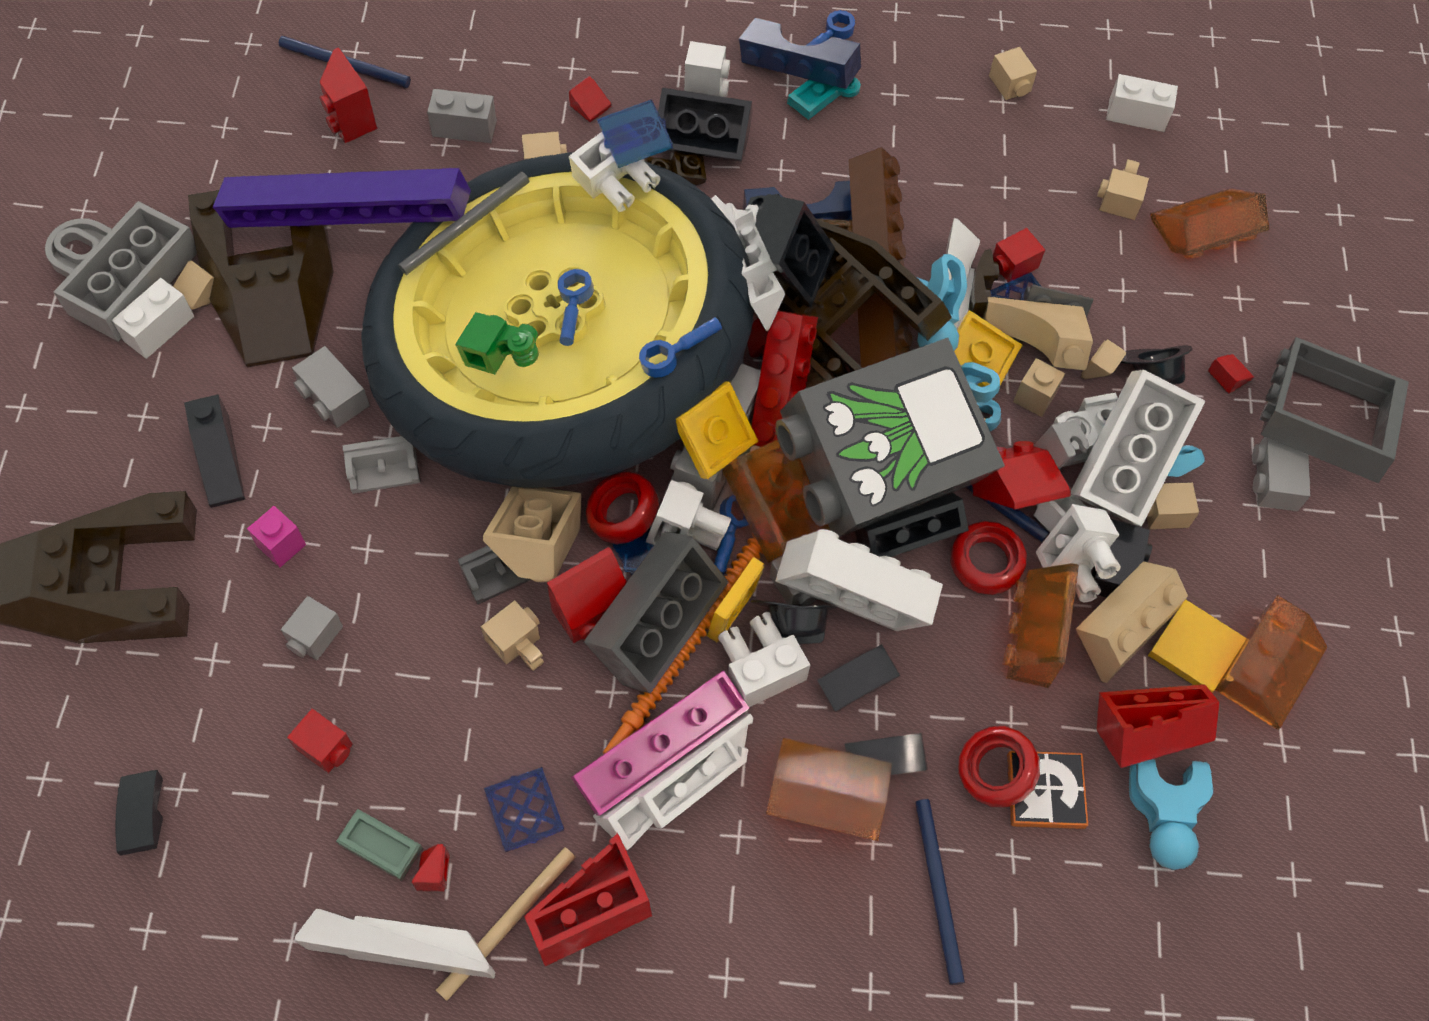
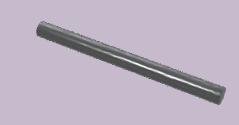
M520 172L398 264L400 270L405 275H408L530 182L524 172Z

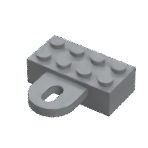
M139 201L112 229L92 219H74L55 228L45 244V253L51 265L58 273L67 277L54 291L55 296L66 313L118 342L121 336L111 320L158 279L162 278L170 284L184 269L187 262L191 261L197 254L194 237L188 226ZM79 240L91 246L92 249L88 253L80 255L65 247L69 242Z

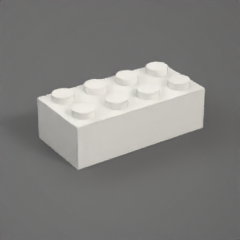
M1145 370L1132 371L1071 490V495L1098 509L1106 510L1108 514L1128 524L1142 526L1205 400Z
M819 529L817 532L787 541L776 582L894 631L932 625L943 584L930 579L931 575L918 569L909 570L900 566L901 562L895 558L876 556L869 553L870 548L859 543L848 544L839 540V535L835 532L825 529Z

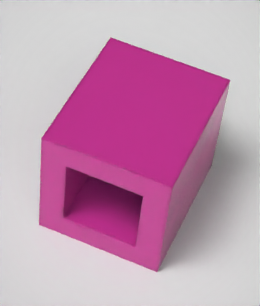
M275 506L270 508L247 528L256 546L279 568L306 546L298 527Z

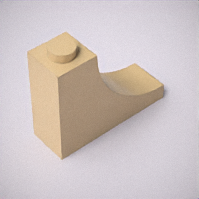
M987 297L988 304L984 312V320L1008 336L1022 340L1039 349L1049 358L1053 367L1086 370L1093 339L1083 307Z

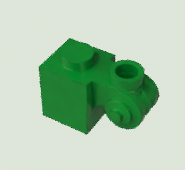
M475 312L455 344L465 366L494 375L507 355L511 354L514 363L519 367L532 365L539 356L536 346V339L539 334L535 328L528 324H520L519 327L511 326L499 316H488Z

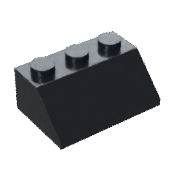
M662 88L657 117L672 147L667 150L742 162L753 114L752 101ZM657 122L656 128H658L661 131V126ZM658 130L654 132L652 143L660 137Z
M767 194L763 206L757 212L755 226L774 266L804 305L812 307L835 247L804 201Z

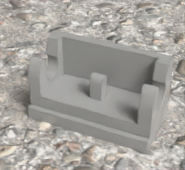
M1080 419L1051 425L1034 446L1048 450L1060 470L1070 459L1076 456L1074 446L1071 444L1074 440L1079 444L1082 452H1086L1089 448V443L1080 427L1082 425Z
M402 436L343 445L346 476L349 479L352 494L420 483L416 449Z

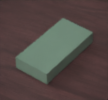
M359 809L356 810L336 840L338 845L401 881L423 849L421 844Z

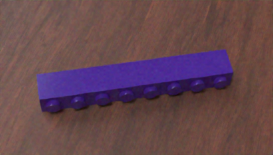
M460 168L224 177L213 208L228 228L456 221L464 215L471 189Z

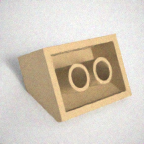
M512 487L483 534V541L518 577L532 579L535 582H549L557 577L580 530L581 493L548 488Z
M1143 561L1076 628L1102 682L1107 683L1174 615L1188 597L1176 569Z

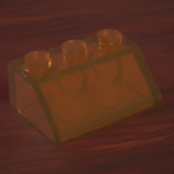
M1226 189L1150 213L1152 222L1171 252L1183 254L1185 258L1200 257L1208 249L1219 250L1231 246L1230 242L1236 240H1253L1257 238L1258 233L1269 230L1266 194Z
M778 440L737 457L722 469L768 563L783 556L787 541L817 532L819 529L831 531L828 524L818 526L811 518L803 496L804 487L811 484L800 458L789 460L783 453Z
M1070 563L1032 569L1028 571L1023 582L1017 581L1013 601L1019 602L1017 613H1012L1008 627V633L1013 634L1012 645L1007 644L1003 658V665L1008 666L1006 679L1049 688L1066 661L1079 569L1078 564Z
M1277 595L1262 611L1246 637L1245 643L1215 690L1279 730L1328 647L1310 614Z
M783 737L766 814L878 841L886 807L892 763Z

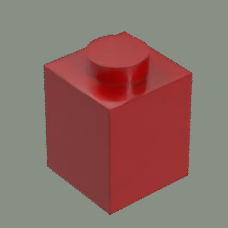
M1025 228L996 244L993 261L998 262L999 274L1008 283H1011L1039 268L1045 248L1028 228Z
M314 709L307 713L287 737L297 751L328 774L334 766L338 767L344 763L350 754V747L353 745L343 730Z

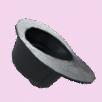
M1183 345L1164 349L1127 350L1120 363L1133 364L1135 371L1145 370L1176 385L1185 381V355L1193 349L1192 346Z
M751 601L753 604L769 607L773 622L782 638L794 635L798 644L821 643L825 637L828 610L837 608V606L832 605L797 606L770 601Z

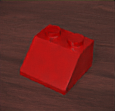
M340 48L334 49L320 80L323 95L319 98L324 110L329 114L326 117V122L333 134L338 133L344 143H347L376 130L377 125L366 85Z
M1030 441L1015 442L1012 448L1007 449L997 447L1005 467L973 484V496L1012 509H1019L1071 496V489L1049 451L1035 447L1034 443Z
M610 547L547 582L552 612L573 643L586 639L627 583Z

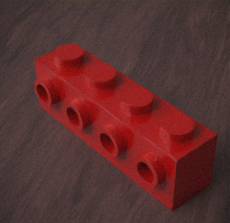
M777 311L773 323L767 332L751 427L758 439L754 446L778 452L782 451L776 435V422L782 419L780 410L798 391L806 388L807 376L811 366L812 348L817 333L818 317Z

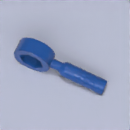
M842 10L830 13L826 23L827 32L819 34L805 46L823 43L831 37L841 39L851 37L855 26L854 16ZM841 22L847 24L848 26L841 28L834 26L833 24Z
M581 269L569 270L558 280L560 296L563 301L568 303L564 311L559 340L565 346H570L574 342L579 313L577 304L588 301L594 292L591 276L588 272ZM576 282L585 284V286L576 291L567 289Z
M716 317L712 318L680 337L679 341L674 345L663 340H654L647 343L639 353V360L644 373L654 378L669 375L677 365L676 353L681 350H688L722 330L719 320ZM660 353L667 356V360L656 365L649 362V358Z
M742 493L727 497L720 505V514L731 518L727 532L720 542L714 562L723 575H725L736 540V529L743 528L752 523L756 514L755 504L752 499ZM737 501L745 509L743 520L738 521L731 513L732 502Z

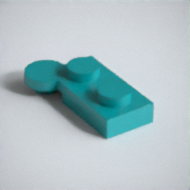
M855 77L846 89L807 80L788 95L787 104L809 120L838 96L842 95L850 98L858 95L861 84Z

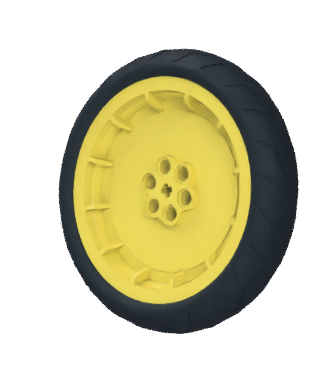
M574 152L521 160L490 170L467 182L471 192L464 214L520 172H524L530 181L526 186L408 275H405L400 270L398 264L455 221L412 222L390 249V253L384 258L368 293L361 332L363 362L371 392L379 408L394 429L429 459L465 477L512 487L546 488L584 483L622 472L662 452L681 438L678 433L676 418L698 404L725 381L732 382L742 363L753 325L754 309L751 306L748 295L747 280L742 275L743 258L747 267L750 266L748 256L734 225L708 195L680 175L663 167L645 162L660 176L659 184L655 188L649 184L651 191L646 193L629 174L623 176L618 181L635 199L630 207L623 204L626 210L618 212L616 207L603 193L593 199L572 177L569 156ZM581 269L588 272L591 276L594 292L588 301L577 304L579 313L574 342L570 346H565L559 340L564 311L568 303L563 301L560 296L558 280L569 270ZM576 282L567 289L576 291L585 286V284ZM475 312L488 316H499L511 326L519 327L520 324H528L535 328L539 334L536 339L539 356L532 365L519 367L514 363L512 355H507L494 375L465 366L455 344ZM716 317L719 320L722 330L690 349L681 350L676 353L677 365L669 375L654 378L644 373L639 360V353L647 343L654 340H663L674 345L679 341L680 337L712 318ZM661 353L649 358V362L655 365L667 360V356Z

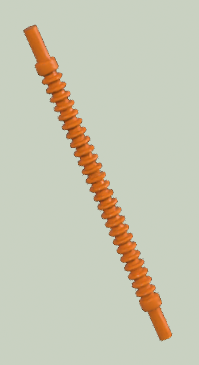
M794 480L780 501L772 504L769 508L768 516H764L763 523L757 526L759 531L752 533L753 538L747 540L748 546H743V553L737 554L736 558L738 561H732V568L726 569L727 576L724 577L727 579L728 584L651 694L644 692L643 695H637L638 703H632V711L627 710L622 716V725L603 750V754L645 725L644 718L650 717L649 710L656 709L655 701H661L662 697L660 694L667 693L666 685L673 684L672 677H678V669L685 667L683 661H689V653H695L696 648L694 645H700V637L707 636L705 630H709L716 609L752 558L760 560L759 553H764L766 550L765 546L771 544L769 538H775V531H780V524H785L790 517L789 510L805 487L801 481Z

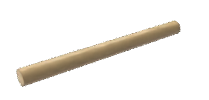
M564 847L478 942V948L485 958L576 858L570 850ZM451 973L436 991L448 1001L470 975Z

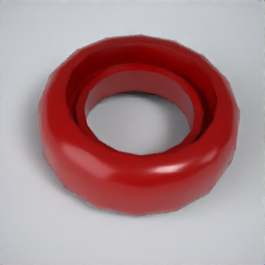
M632 472L613 474L602 480L592 491L587 501L586 519L590 529L603 541L616 545L629 543L643 536L653 525L659 509V498L654 486L642 475ZM626 493L637 494L638 506L628 519L618 523L608 522L606 518L607 510L617 497Z
M982 521L970 524L968 526L969 531L958 534L951 547L950 564L955 576L965 587L976 593L995 595L1008 591L1019 582L1026 569L1027 552L1022 539L1012 529L998 522ZM981 542H991L1000 546L1007 556V567L995 574L981 572L971 563L969 557L970 548Z
M990 726L976 732L964 744L959 755L958 773L966 791L978 802L990 807H1010L1024 801L1034 791L1040 777V758L1034 744L1022 732L1007 726ZM997 747H1006L1013 750L1020 760V768L1016 777L1010 783L1003 786L989 785L981 779L979 774V764L982 757L988 751Z

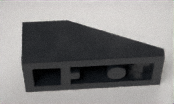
M219 395L184 402L189 432L209 506L213 508L245 500L229 414Z

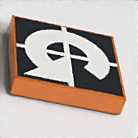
M1009 751L1007 754L1009 783L1016 777L1020 768L1019 757L1014 751ZM1037 752L1040 758L1039 780L1034 791L1024 801L1010 806L1011 826L1086 829L1088 826L1082 753Z

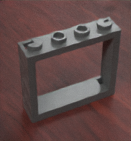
M1295 337L1289 349L1284 348L1281 350L1276 360L1278 366L1270 381L1273 384L1266 395L1265 401H1267V404L1260 416V420L1264 421L1261 435L1379 483L1395 460L1409 382ZM1293 371L1379 405L1372 446L1283 410Z

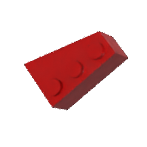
M1205 684L1099 692L1097 732L1120 768L1215 741L1219 701Z
M618 833L609 840V845L593 859L590 857L581 865L582 869L565 884L562 882L524 916L545 966L652 917L649 899Z

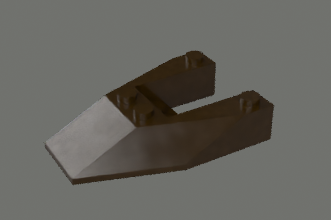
M219 190L188 195L190 221L199 266L214 277L209 298L246 366L253 367L312 355L334 273L327 225L290 226L291 246L234 255L232 230L227 227L213 208Z
M819 219L816 220L834 245L835 250L812 307L804 305L778 269L773 272L785 292L778 311L818 317L817 333L813 343L810 367L825 382L862 369L830 336L874 293L927 341L952 318L944 302L876 241Z
M186 491L148 493L0 543V624L78 644L187 637L190 604L178 587L120 590L124 545L195 540L197 509Z

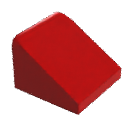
M590 76L569 91L570 106L589 122L612 107L611 102Z
M759 318L753 322L751 334L747 342L751 357L764 356L768 331H766Z
M1234 354L1218 357L1208 369V372L1228 394L1254 378Z

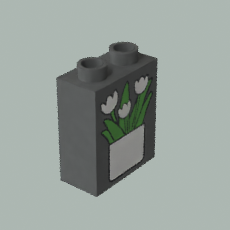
M948 337L798 391L780 410L782 419L776 422V435L783 453L789 460L800 458L811 483L806 485L803 490L805 505L811 518L818 526L828 524L830 530L838 534L839 537L978 483L1005 467Z

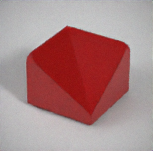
M437 844L421 853L419 871L412 880V884L417 891H445L447 889L450 854L444 844Z

